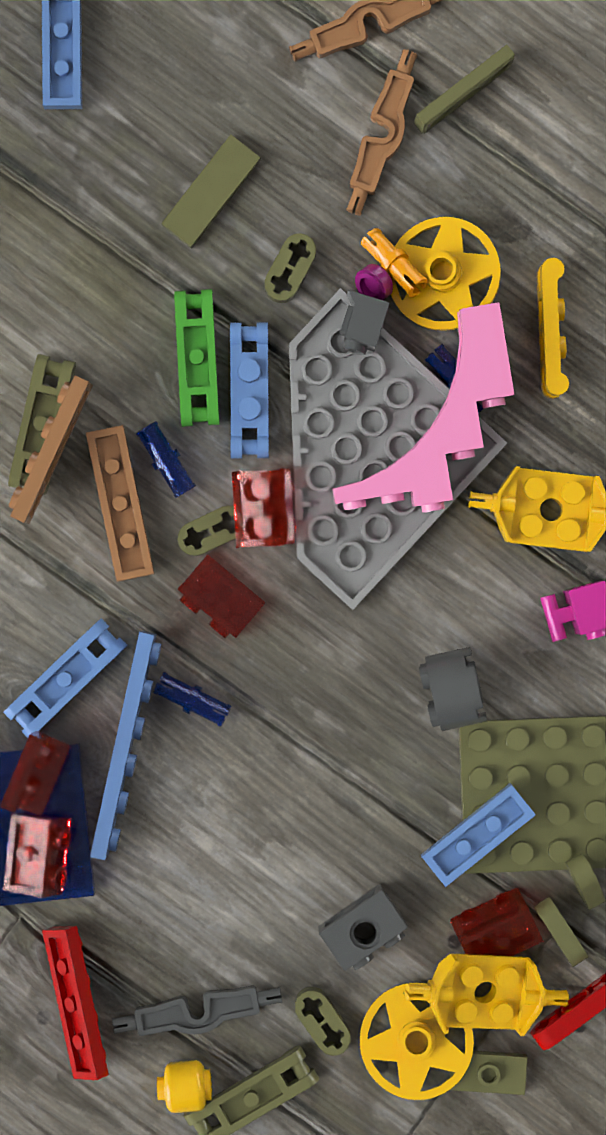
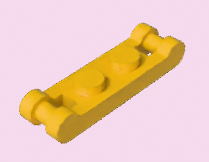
M558 258L547 259L537 271L541 390L547 398L551 399L558 398L569 388L567 376L561 373V359L566 358L567 345L566 337L560 336L559 321H564L565 302L564 298H558L557 281L564 274L565 268L562 261Z

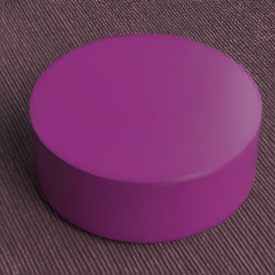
M368 264L355 276V284L360 294L384 301L393 292V283L389 274L379 265Z

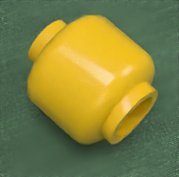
M197 1060L168 1063L165 1067L164 1076L157 1077L158 1100H165L166 1107L171 1113L202 1111L206 1106V1101H212L211 1070L204 1069L203 1064Z

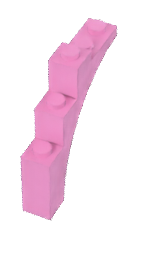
M499 302L463 308L457 312L459 348L456 371L446 401L433 424L411 450L389 467L361 481L333 488L335 504L343 503L344 510L366 507V499L381 497L382 504L405 500L404 492H410L412 506H421L422 512L445 509L444 501L453 500L446 454L451 453L452 460L475 457L474 449L484 448L476 402L482 401L483 408L506 405L505 397L514 395Z

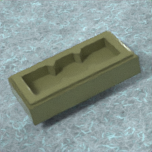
M473 1050L472 1059L466 1073L450 1090L525 1095L528 1057L526 1054ZM449 1071V1078L453 1076L455 1072Z

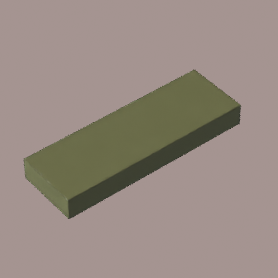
M506 44L417 113L414 124L418 130L425 134L508 70L515 56L510 47Z
M230 134L161 225L192 249L258 165L261 157Z

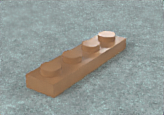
M74 376L71 383L66 381L62 386L57 398V402L61 406L56 417L50 416L44 425L41 437L45 441L40 452L34 451L28 460L25 472L29 476L24 487L18 486L12 495L9 507L13 511L10 517L30 524L93 387L89 381Z
M121 425L87 432L86 437L116 581L153 575L155 572L125 428Z

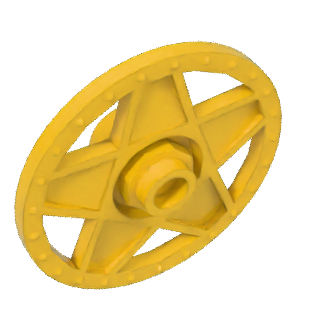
M454 217L428 219L409 229L395 245L397 249H403L408 254V261L428 280V284L424 289L419 284L416 285L421 293L415 297H409L406 294L402 300L396 280L390 276L393 283L391 297L394 303L415 324L438 331L458 329L457 312L463 308L473 307L469 286L491 276L492 280L488 293L479 306L492 304L501 279L499 257L489 237L474 224ZM440 227L431 248L408 244L420 233ZM462 229L478 238L489 255L464 253ZM440 302L455 320L433 321L420 317L419 314Z
M409 983V984L427 985L426 983ZM401 984L380 995L368 1009L360 1030L362 1059L372 1078L391 1094L410 1100L434 1098L453 1088L466 1073L473 1054L472 1028H463L465 1032V1052L463 1053L445 1037L431 1006L420 1012L410 1000L407 1001L405 999L406 984ZM386 1003L391 1028L368 1038L373 1017L379 1008ZM372 1059L397 1062L400 1088L380 1074ZM430 1067L455 1072L453 1076L440 1086L421 1091Z

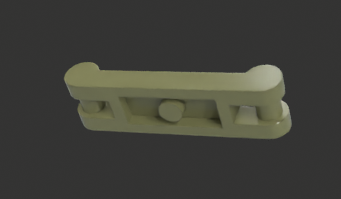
M37 355L10 470L9 487L17 488L18 486L22 487L25 485L29 476L25 472L26 462L34 451L40 452L45 441L41 437L42 430L50 416L56 417L61 406L57 402L58 395L66 381L72 382L75 375L76 362L64 360L63 363L51 361L50 356ZM47 375L59 378L57 388L44 385ZM50 481L45 489L44 495H46L48 492Z
M298 1045L285 1052L278 1059L213 1096L212 1101H206V1106L202 1111L185 1112L183 1116L189 1126L193 1125L199 1135H230L312 1087L320 1078L314 1068L309 1069L304 1060L306 1054L302 1047ZM292 1068L297 1077L287 1083L282 1073ZM215 1113L220 1123L216 1126H211L206 1117Z

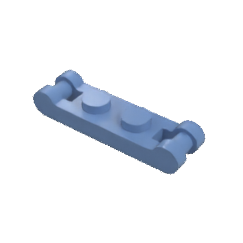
M257 322V326H242V323H230L231 459L242 458V455H257V458H269L268 322ZM242 341H257V352H242ZM242 429H257V439L242 440Z
M102 618L3 712L11 721L15 719L24 728L22 733L29 740L128 646L120 637L116 639L107 630L109 625ZM95 640L106 649L99 657L88 648ZM31 701L42 711L36 718L26 709Z

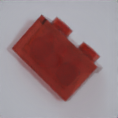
M281 468L272 471L239 470L232 472L236 548L279 547L294 544L296 521L293 517L292 496L294 494V484L291 480L290 469Z
M208 554L185 582L178 587V590L183 594L179 600L195 614L201 609L212 618L209 625L225 639L229 634L236 638L266 603Z
M39 731L31 733L0 807L13 813L21 808L35 815H42L69 753L70 745Z
M25 813L11 814L3 884L4 891L38 898L62 894L63 886L67 879L66 858L67 849L71 841L70 818H47Z
M518 888L501 893L495 898L474 908L467 909L450 919L465 954L514 956L544 942Z

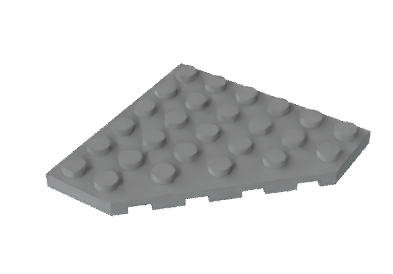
M340 288L289 343L297 559L353 610L502 450L507 442L479 417L484 448L474 449L475 457L452 460L451 453L446 454L453 500L444 501L445 509L422 512L421 506H412L410 492H404L405 500L382 504L381 497L366 499V507L344 510L343 503L335 504L333 488L361 481L389 467L411 450L433 424L449 392V388L383 327L374 352L367 350L366 355L344 349L345 336L340 335L348 305L351 306L347 294Z

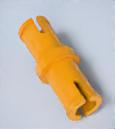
M379 228L369 231L367 234L373 240L370 241L364 236L361 241L362 247L381 264V267L389 276H392L409 297H415L421 293L416 285L419 284L424 289L428 284V280L408 261V254L403 249H397L383 235Z

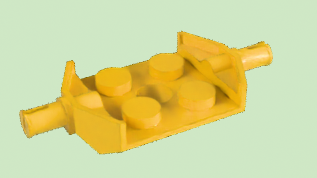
M516 466L504 480L497 493L484 494L470 491L469 499L483 500L484 502L470 500L468 501V508L490 509V512H494L499 530L504 541L507 543L591 552L606 531V491L600 476H584L526 469ZM546 499L555 500L561 509L560 515L553 521L544 519L540 512L541 504Z
M449 954L439 962L432 980H428L427 985L407 983L405 986V999L407 1001L423 1000L430 1003L435 1018L444 1034L449 1032L447 1027L511 1029L516 1030L520 1036H525L542 1012L543 1007H546V1005L566 1007L568 1005L566 1000H569L567 990H547L543 986L537 966L530 957ZM483 982H490L491 990L483 997H476L475 989Z

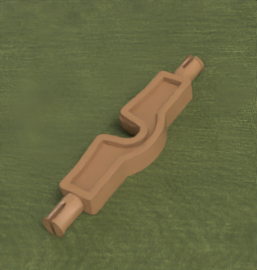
M360 0L352 5L343 17L310 31V39L289 46L290 53L294 62L314 53L317 54L318 58H323L335 52L362 45L368 38L363 22L366 17L375 18L382 32L389 34L405 24L429 14L431 5L442 0Z
M402 50L396 71H389L383 90L371 112V121L386 128L389 132L388 136L377 138L366 135L361 140L357 163L350 180V188L354 190L346 208V211L353 213L356 202L359 200L355 215H362L368 194H375L386 161L395 155L402 143L405 130L403 112L414 83V78L410 74L418 56L412 51L408 63L405 65L409 50Z

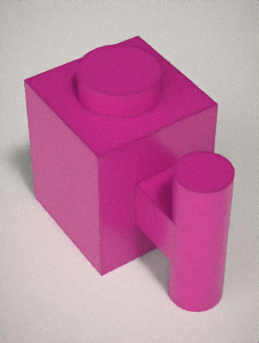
M596 581L564 590L563 593L567 606L561 608L558 607L555 594L540 598L552 642L567 638L563 623L572 621L575 634H586L587 640L606 636V581Z

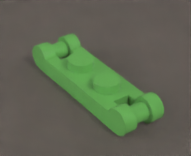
M204 289L201 290L200 294H186V290L174 291L182 427L193 426V422H208V425H220L213 290ZM187 309H202V318L188 319ZM192 396H206L207 407H192Z

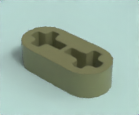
M302 233L293 234L282 245L264 282L265 292L272 301L287 303L299 291L316 257V245L308 235ZM300 243L306 244V253L309 254V257H300L295 267L290 265L293 252L289 248L291 246L298 247ZM286 270L291 272L288 278V285L292 289L289 292L283 290L280 295L276 294L275 285L271 281L273 279L280 280Z
M235 506L218 508L185 524L178 533L179 547L188 555L198 556L207 553L241 536L246 528V519L242 511ZM228 512L231 517L238 515L240 522L235 524L237 531L230 534L227 529H223L215 533L213 526L223 521L222 514ZM194 528L197 533L209 529L211 535L201 540L202 547L196 550L193 545L186 546L184 540L189 537L188 530Z
M583 854L565 862L573 883L588 910L606 902L598 879Z
M550 897L534 906L535 911L572 967L588 958L584 948Z
M317 987L302 989L295 999V1012L299 1020L325 1054L334 1056L344 1053L351 1042L347 1023L324 991ZM310 997L313 1001L318 998L321 1000L318 1004L319 1012L322 1015L321 1018L318 1019L312 1010L303 1011L305 998ZM328 1023L334 1032L342 1031L340 1034L341 1043L336 1045L333 1041L325 1042L327 1032L323 1027L324 1024Z

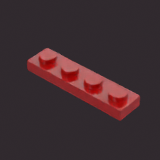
M53 926L42 930L73 1078L99 1080L108 1076L109 1073L77 926Z

